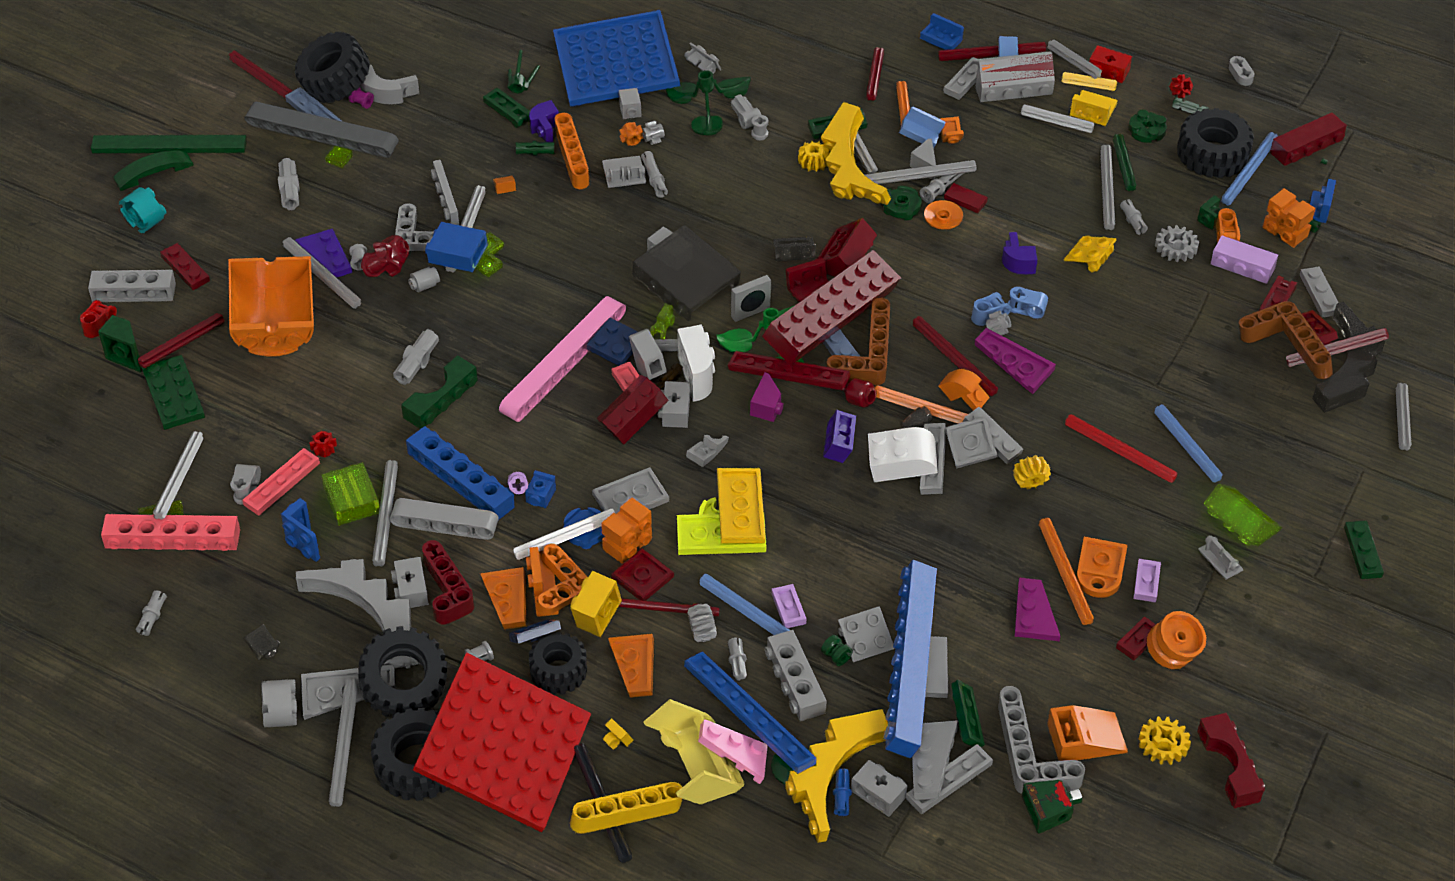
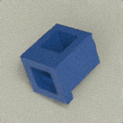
M535 470L534 476L525 491L526 503L546 508L556 490L555 476Z

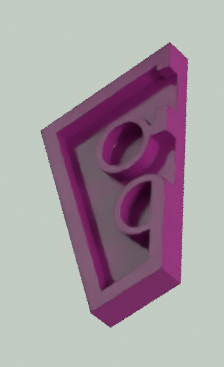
M1019 578L1015 637L1060 641L1061 636L1042 581Z

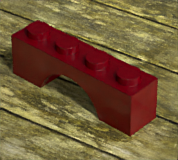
M1227 713L1201 718L1197 732L1205 749L1224 755L1234 767V772L1228 776L1225 791L1233 808L1259 803L1265 791V785L1263 780L1258 778L1255 764L1246 753L1244 741L1240 740L1237 735L1234 721L1230 720Z

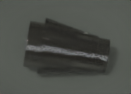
M917 407L900 422L902 429L910 427L922 428L924 424H930L933 418L927 407Z

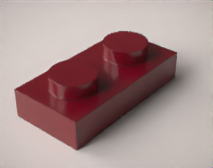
M1144 616L1117 642L1116 649L1134 661L1148 648L1147 636L1156 624Z

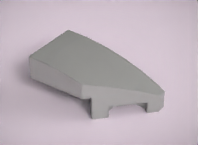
M704 435L703 442L700 441L687 450L686 457L704 467L723 449L729 437L722 436L721 439H713L710 435Z

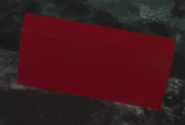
M955 183L944 194L945 200L975 213H979L988 200V197Z

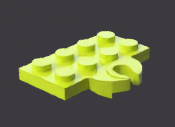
M715 497L703 501L699 514L677 515L678 555L766 552V534L765 543H721L719 510L715 509Z

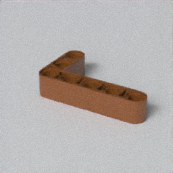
M877 298L872 302L869 357L832 355L827 359V367L850 371V378L847 383L855 378L869 381L873 385H881L886 380L890 302L887 299Z
M1284 301L1244 316L1239 320L1240 336L1243 342L1252 343L1284 331L1315 377L1326 379L1332 375L1333 368L1330 353L1293 302Z

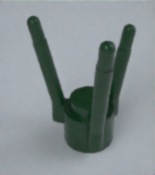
M519 50L516 73L513 77L511 69H508V89L516 94L528 90L529 84L540 69V65H537L528 80H525L524 76L520 74L522 50Z

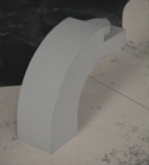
M372 65L369 67L368 76H365L366 80L363 84L359 85L361 91L373 93L374 102L382 104L403 103L404 97L419 94L416 75L396 80H386L376 75Z

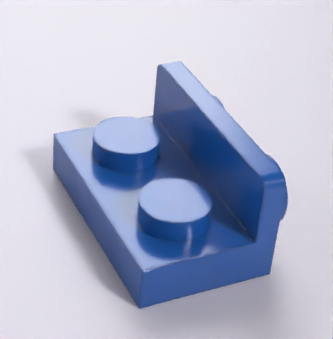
M1328 179L1327 186H1322L1321 192L1313 191L1310 205L1316 208L1313 219L1323 223L1327 221L1336 180Z

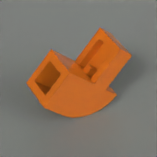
M957 369L948 373L938 386L950 401L962 397L973 411L978 407L982 408L990 398L979 385L982 379L966 369Z

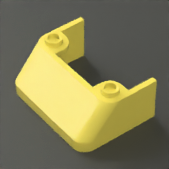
M670 699L643 722L646 726L660 731L662 735L661 740L667 747L678 750L689 773L691 781L676 792L677 797L693 803L704 804L736 793L744 786V781L735 767V762L727 757L721 758L698 742L700 725L703 720L706 719L713 723L715 721L705 712Z

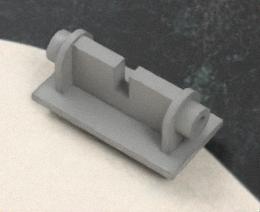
M690 43L692 49L685 53L687 61L695 66L698 65V68L702 71L708 70L713 74L716 68L720 71L722 70L718 64L719 60L715 55H709L700 45L695 46Z
M1208 536L1205 539L1206 545L1198 548L1201 554L1225 580L1243 571V568L1238 564L1239 561L1234 559L1224 549L1216 537Z

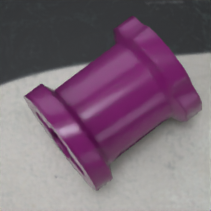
M360 88L357 91L354 90L351 93L352 95L349 96L350 102L359 103L366 109L372 105L374 100L373 93H366L361 91Z

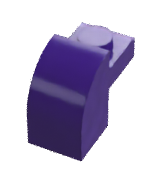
M552 100L534 106L529 114L531 134L538 133L539 137H542L545 142H553L555 116L559 114Z
M1009 232L1008 240H1005V247H1003L1002 263L1004 267L1016 274H1036L1037 254L1035 246H1019L1017 232Z

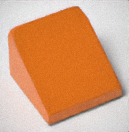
M513 176L493 179L497 194L516 191Z

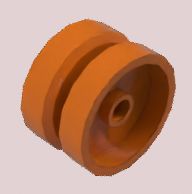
M1174 611L1166 615L1150 630L1147 636V646L1153 659L1161 666L1169 669H1180L1203 651L1206 646V634L1203 626L1194 616L1183 611Z

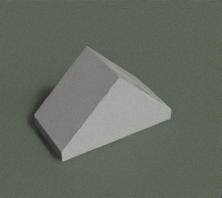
M927 139L911 152V168L936 165L932 139Z

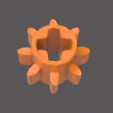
M635 122L626 123L619 130L622 143L627 142L628 146L637 145L643 139V130L640 125L636 126Z

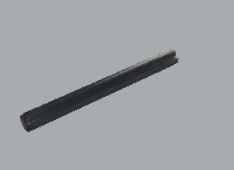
M583 743L575 745V756L593 799L607 796L586 745ZM620 825L606 828L621 863L630 861L632 853Z

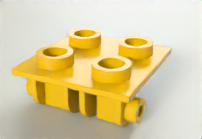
M1083 236L1064 258V261L1087 262L1088 270L1096 272L1101 264H1104L1108 259V256L1113 253V244L1117 239Z

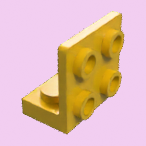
M1082 90L1080 95L1075 94L1072 99L1070 116L1106 126L1117 105V100Z

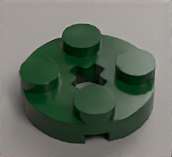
M1144 109L1139 110L1137 114L1130 118L1128 130L1132 133L1131 136L1143 143H1151L1152 140L1156 139L1157 141L1162 140L1167 129L1164 116L1148 112Z
M897 186V189L892 191V188L888 189L891 200L888 205L882 204L884 213L906 221L912 220L913 216L918 214L921 209L922 199L918 196V192L908 186Z

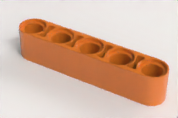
M559 113L555 116V130L568 174L574 188L584 189L589 185L588 165L571 115Z

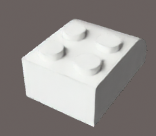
M702 325L677 329L678 359L680 365L683 366L686 382H690L692 401H699L706 398L712 391L713 373H715L713 359H715L714 349L709 347L708 332L704 333Z
M910 427L868 434L869 460L874 482L938 473L935 438L930 431L924 428Z

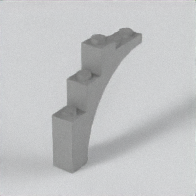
M363 559L341 561V568L296 571L299 592H320L347 599L370 614L382 631L390 628L391 632L396 631L398 626H403V630H410L411 609L409 599L398 598L388 600L386 579L366 580Z

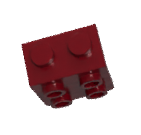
M823 258L786 269L787 290L798 302H801L829 282L826 276V263Z

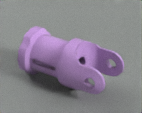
M513 472L508 475L510 490L515 494L525 492L528 488V482L524 473ZM516 479H520L521 482L519 484H515Z

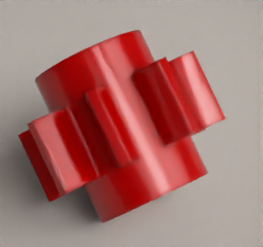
M1184 74L1172 78L1169 86L1172 95H1177L1178 98H1185V95H1190L1193 87L1191 78H1185Z
M320 431L312 435L313 441L309 443L310 449L314 450L315 456L327 457L335 453L334 447L337 446L336 438H332L331 432Z

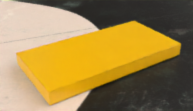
M717 468L721 543H765L760 468Z

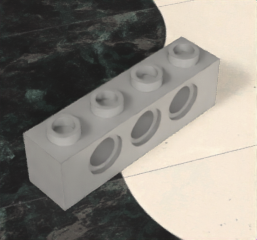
M173 270L92 271L88 289L92 302L95 300L101 302L173 301L176 282Z
M790 630L768 637L765 654L767 659L772 660L774 664L773 671L776 678L780 677L781 688L785 696L788 695L790 699L789 704L792 713L797 714L799 721L826 714L827 700L794 631Z

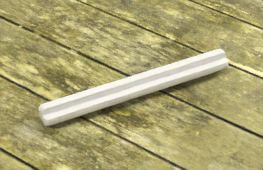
M608 509L515 547L513 549L514 555L517 560L530 556V547H538L540 552L548 544L557 545L601 527L602 522L612 513H615V511Z

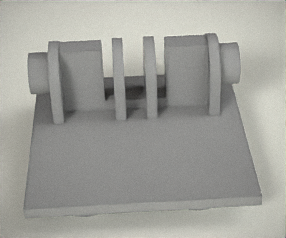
M640 156L602 160L608 188L646 183L645 167L642 166Z
M880 606L838 619L840 625L838 633L840 636H844L846 644L852 648L851 658L853 662L895 649Z

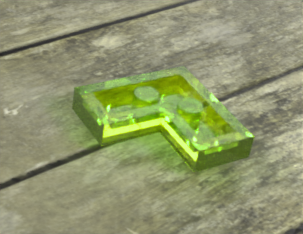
M491 232L486 234L488 246L475 267L487 277H490L503 267L502 261L495 257L494 254L504 248V242Z

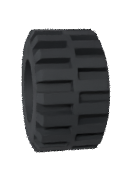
M556 632L555 635L548 633L545 638L542 636L538 638V643H533L532 650L529 651V666L531 679L535 681V686L538 688L542 687L545 691H551L553 695H556V692H561L562 695L566 694L565 691L569 690L572 692L575 690V686L580 687L582 685V681H585L587 673L586 649H584L582 642H578L577 637L573 636L571 638L569 633L561 635V632ZM557 660L568 662L562 666L549 665V663Z

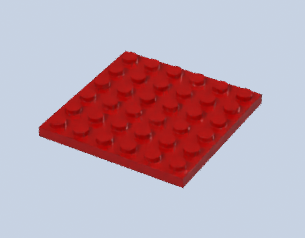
M466 652L412 770L542 832L545 829L575 755L574 746L579 745L591 713Z

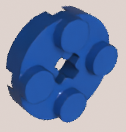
M588 507V510L576 508L566 515L564 527L601 513V511ZM601 526L568 541L583 549H589L599 543L605 535L602 534Z

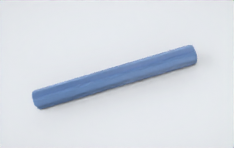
M1162 404L1157 406L1154 413L1212 482L1220 481L1223 476L1221 471L1169 410Z
M704 574L700 578V585L773 635L790 631L787 627L710 575Z

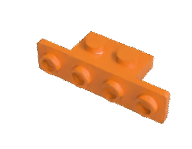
M530 547V557H526L527 570H532V574H528L529 588L534 589L536 607L539 595L556 586L554 573L541 560L543 550L539 552L538 547ZM536 609V616H538V617H540V616H550V615H543V614H541L540 612H538L537 609ZM559 610L550 615H558Z

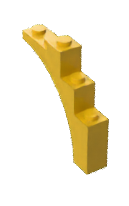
M843 102L821 136L825 148H828L830 151L825 161L829 171L835 175L830 182L833 193L841 199L851 200L855 194L859 198L864 197L874 203L888 205L891 198L887 188L871 181L856 166L854 143L864 117L860 107Z
M883 709L829 720L828 728L825 730L827 742L810 745L809 751L817 758L816 764L799 774L795 771H790L788 781L785 783L787 794L792 795L794 803L801 802L803 812L808 814L810 820V833L815 835L817 843L827 841L830 828L826 815V792L836 771L855 753L870 745L886 741L884 739V732L888 723Z

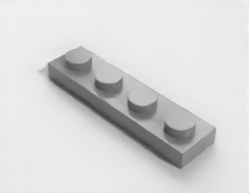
M441 160L433 161L434 169H431V176L433 181H437L435 182L437 194L441 193L439 199L441 207L445 206V219L449 220L450 224L459 225L458 211Z
M945 423L924 424V429L930 431L935 438L938 473L921 475V495L943 494L946 443Z
M977 744L946 766L939 798L915 800L913 788L906 793V799L922 815L990 767L993 759Z

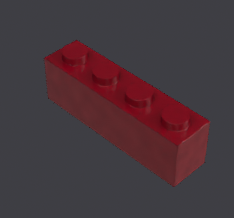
M1331 112L1273 138L1270 153L1286 166L1303 157L1310 156L1314 152L1325 149L1336 142L1342 141L1347 125Z

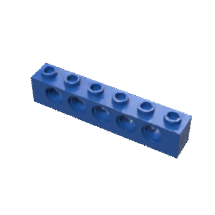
M424 426L406 440L407 451L411 457L478 509L492 511L501 519L515 508L514 494L508 487L501 485L494 476H489L481 466L471 462L464 453H459L451 443L442 440L435 431H431Z

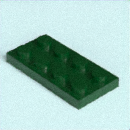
M182 355L156 362L147 368H142L164 430L205 418L203 408Z

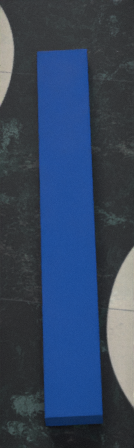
M704 652L684 661V667L797 774L816 764L817 758Z

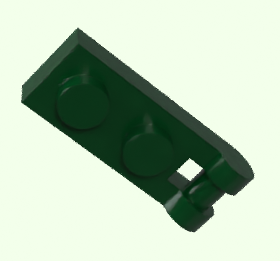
M495 88L483 96V102L511 121L515 128L522 126L524 121L528 122L530 120V111L500 89Z

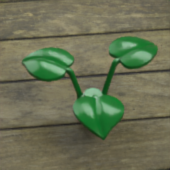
M794 306L781 311L775 308L765 309L763 311V321H759V326L753 337L751 332L746 329H733L723 334H716V338L720 345L728 351H749L752 349V342L756 341L762 327L766 331L771 322ZM800 358L798 361H796V362H802V363H804V361H803L802 358Z

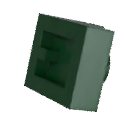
M1214 195L1199 210L1197 221L1211 230L1216 226L1217 214L1220 210V198Z

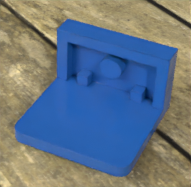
M299 498L281 513L285 541L289 546L299 549L306 558H311L317 562L320 559L315 533L311 531L307 503Z

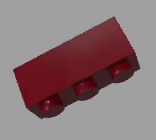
M863 218L853 221L834 231L817 259L823 258L826 263V274L836 277L865 256L867 250L873 246V241L877 234Z
M640 375L596 419L624 445L669 400L651 380Z

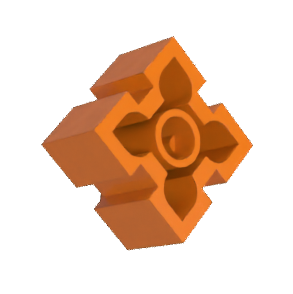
M1282 189L1269 200L1267 207L1269 214L1265 216L1263 228L1273 235L1279 234L1282 241L1294 248L1308 237L1311 228L1309 222L1313 220L1316 208L1305 201L1298 202L1296 195L1286 189Z
M633 497L620 507V511L617 514L612 513L602 522V534L605 535L602 539L603 550L621 564L634 556L637 552V547L646 546L652 539L651 510Z

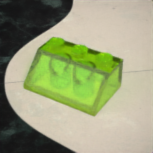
M1218 483L1203 503L1208 508L1207 512L1216 519L1219 517L1223 520V526L1231 532L1236 531L1240 535L1239 539L1248 546L1250 544L1259 546L1282 529L1278 523L1234 487Z

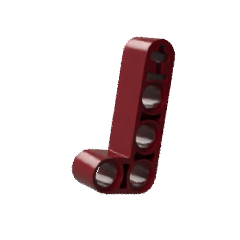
M435 540L427 541L422 546L424 564L443 592V594L433 600L434 619L437 623L445 625L470 614L474 610L473 592L443 546Z

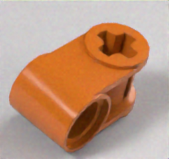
M1228 208L1220 210L1215 227L1217 243L1221 236L1240 241V229L1236 213Z

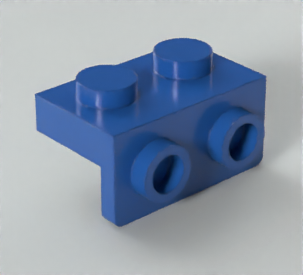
M933 13L930 18V24L920 33V39L944 50L955 49L962 42L964 27Z

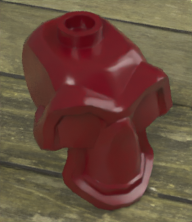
M392 235L381 242H375L373 244L375 252L364 254L361 268L367 277H378L384 271H387L389 276L393 277L401 272L402 265L407 260L410 250L409 244L399 235Z

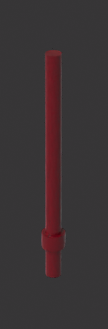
M622 599L619 607L688 614V609L699 603L686 605ZM710 607L713 616L719 617L720 608Z

